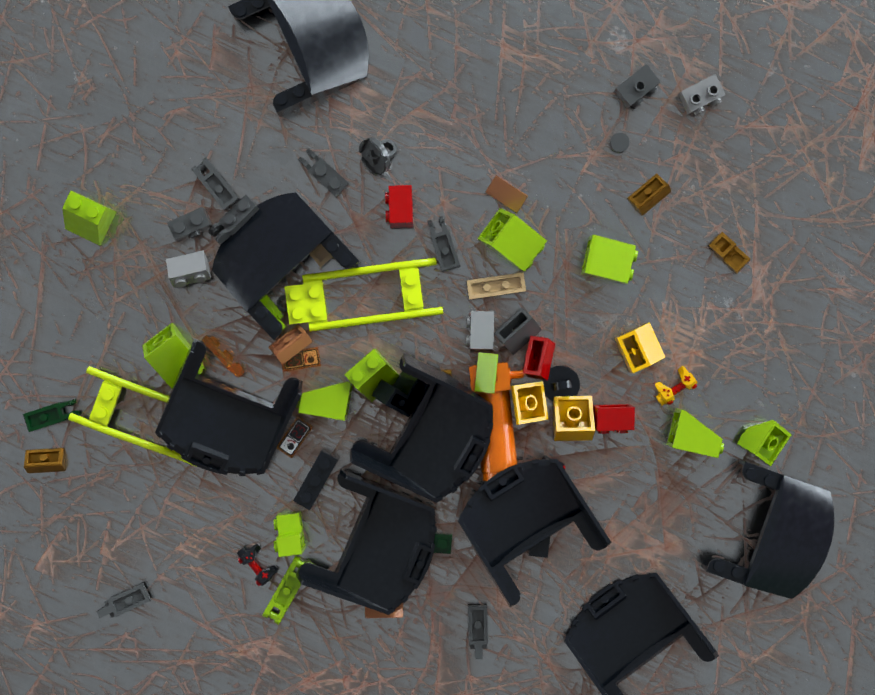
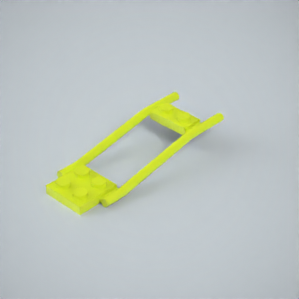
M436 257L302 275L303 284L284 286L289 325L308 322L309 332L441 315L443 314V307L423 309L418 267L437 265ZM399 270L404 312L327 321L322 280Z
M88 366L86 373L103 379L104 382H102L89 419L70 413L68 420L193 465L182 459L181 455L174 450L171 451L169 448L107 427L118 402L122 387L165 403L168 401V395Z

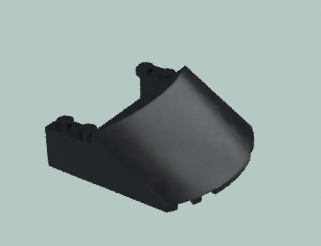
M240 0L228 6L231 14L237 19L246 18L269 6L273 10L305 80L294 87L278 93L274 97L273 106L280 117L367 78L369 64L367 36L361 18L351 0Z
M296 192L279 195L258 204L257 206L260 209L233 236L231 235L220 245L212 268L214 274L244 310L255 319L273 340L280 338L282 324L260 300L320 244L344 268H352L356 264L359 265L361 263Z
M194 338L156 428V435L165 441L171 451H176L181 455L182 459L202 469L223 475L228 473L239 474V476L257 473V475L264 474L302 395L303 381L296 378L287 379L281 388L275 404L197 374L207 348L202 341Z
M403 353L399 361L400 369L428 385L391 451L387 452L365 440H359L352 445L349 451L350 463L437 503L451 492L453 494L457 491V488L464 481L467 482L482 462L488 449L493 429V407L490 402L438 367L435 369Z
M535 459L513 465L497 473L486 481L470 498L458 520L482 564L510 608L516 605L521 597L519 589L504 567L510 561L572 522L576 524L593 550L600 551L612 543L558 459Z
M739 459L738 463L743 465L742 475L745 479L775 489L772 502L748 568L720 558L712 559L708 565L702 563L701 567L706 572L743 584L744 586L793 599L813 581L828 555L834 532V506L831 493L826 489Z
M340 469L337 477L339 485L347 490L366 496L365 502L335 572L311 563H304L299 567L296 577L302 585L390 615L401 603H405L409 599L408 596L414 589L418 588L430 566L435 549V533H437L435 510L429 505L374 480L371 481Z
M657 573L637 574L622 581L619 580L598 592L583 606L576 619L574 618L568 635L566 634L564 640L602 695H624L617 685L682 636H684L701 660L711 662L719 657L715 648Z

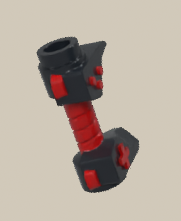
M255 544L250 549L244 546L237 552L238 562L243 565L248 564L257 575L255 583L258 586H263L272 579V576L277 573L278 568L272 566L262 570L254 560L261 549L260 546Z

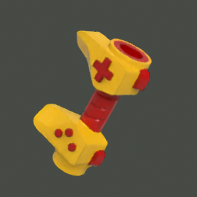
M684 366L678 369L681 382L674 387L669 388L661 382L655 383V387L659 392L655 397L661 406L672 404L675 400L674 395L683 389L691 390L697 387L698 383L695 377Z

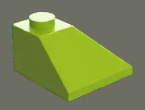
M770 420L748 427L740 436L737 444L767 465L772 466L792 434L776 421Z

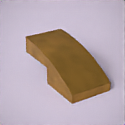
M723 232L709 245L716 255L736 274L750 261V258Z

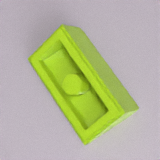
M478 352L474 391L495 393L498 354Z

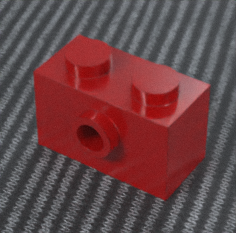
M412 185L389 186V192H385V204H389V211H386V222L390 223V228H413Z
M530 336L523 374L529 378L548 381L556 343L549 338Z
M630 404L593 405L595 430L599 434H609V431L628 433V430H634V406Z

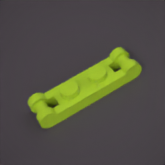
M297 556L293 559L262 615L265 618L269 617L275 620L274 623L278 625L301 586L296 577L297 573L293 571L296 567L299 568L304 564V562L300 561L301 558ZM273 607L280 609L279 614L272 610Z

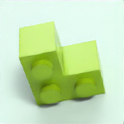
M301 511L277 514L276 519H274L275 531L278 530V536L276 541H274L275 552H278L279 557L302 554L306 546Z

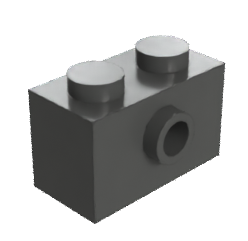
M646 64L616 87L614 92L628 109L631 106L636 108L644 101L642 98L645 95L651 96L659 89L657 86L661 81Z
M203 207L167 222L174 240L178 242L186 238L193 239L201 235L200 232L211 228L213 225L207 210Z
M522 307L494 334L514 355L529 342L530 336H536L542 329Z

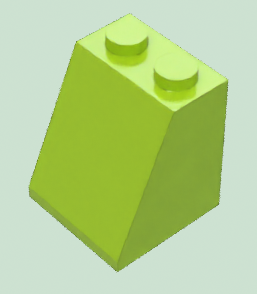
M70 191L62 208L65 229L101 246L117 211L74 191Z
M499 208L477 238L524 272L531 267L534 258L544 249L547 242L545 238L515 214Z
M591 235L588 238L581 275L628 284L629 280L632 281L634 270L631 269L632 262H636L638 251L635 250L636 245Z
M173 322L142 345L144 358L172 389L191 346ZM203 361L197 373L199 375L203 372L204 369Z
M377 349L369 352L344 374L354 387L371 402L376 399L372 394L381 379L393 385L400 376Z
M350 381L302 393L296 405V408H299L298 413L345 421L348 416L353 384Z
M675 408L666 445L680 450L719 458V454H722L724 450L723 439L687 411Z

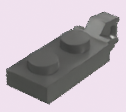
M141 583L109 598L104 602L106 606L96 612L99 618L110 614L111 618L117 617L151 601V598L144 583Z
M468 605L470 649H475V659H483L482 649H487L488 645L487 605Z

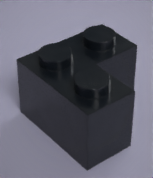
M402 371L394 385L381 379L372 396L384 405L409 417L428 384Z

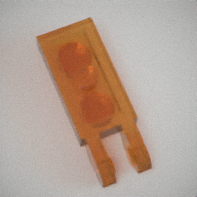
M206 335L202 338V342L236 377L243 376V367L239 363L231 361L233 359L232 355L227 350L223 352L218 347L220 343L214 336L209 338Z

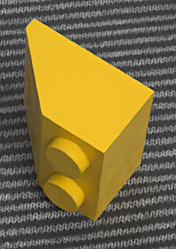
M543 381L511 386L517 425L548 420Z
M554 396V441L592 440L595 433L592 396Z

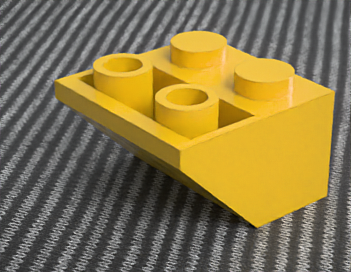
M650 322L615 337V341L630 373H635L665 358Z

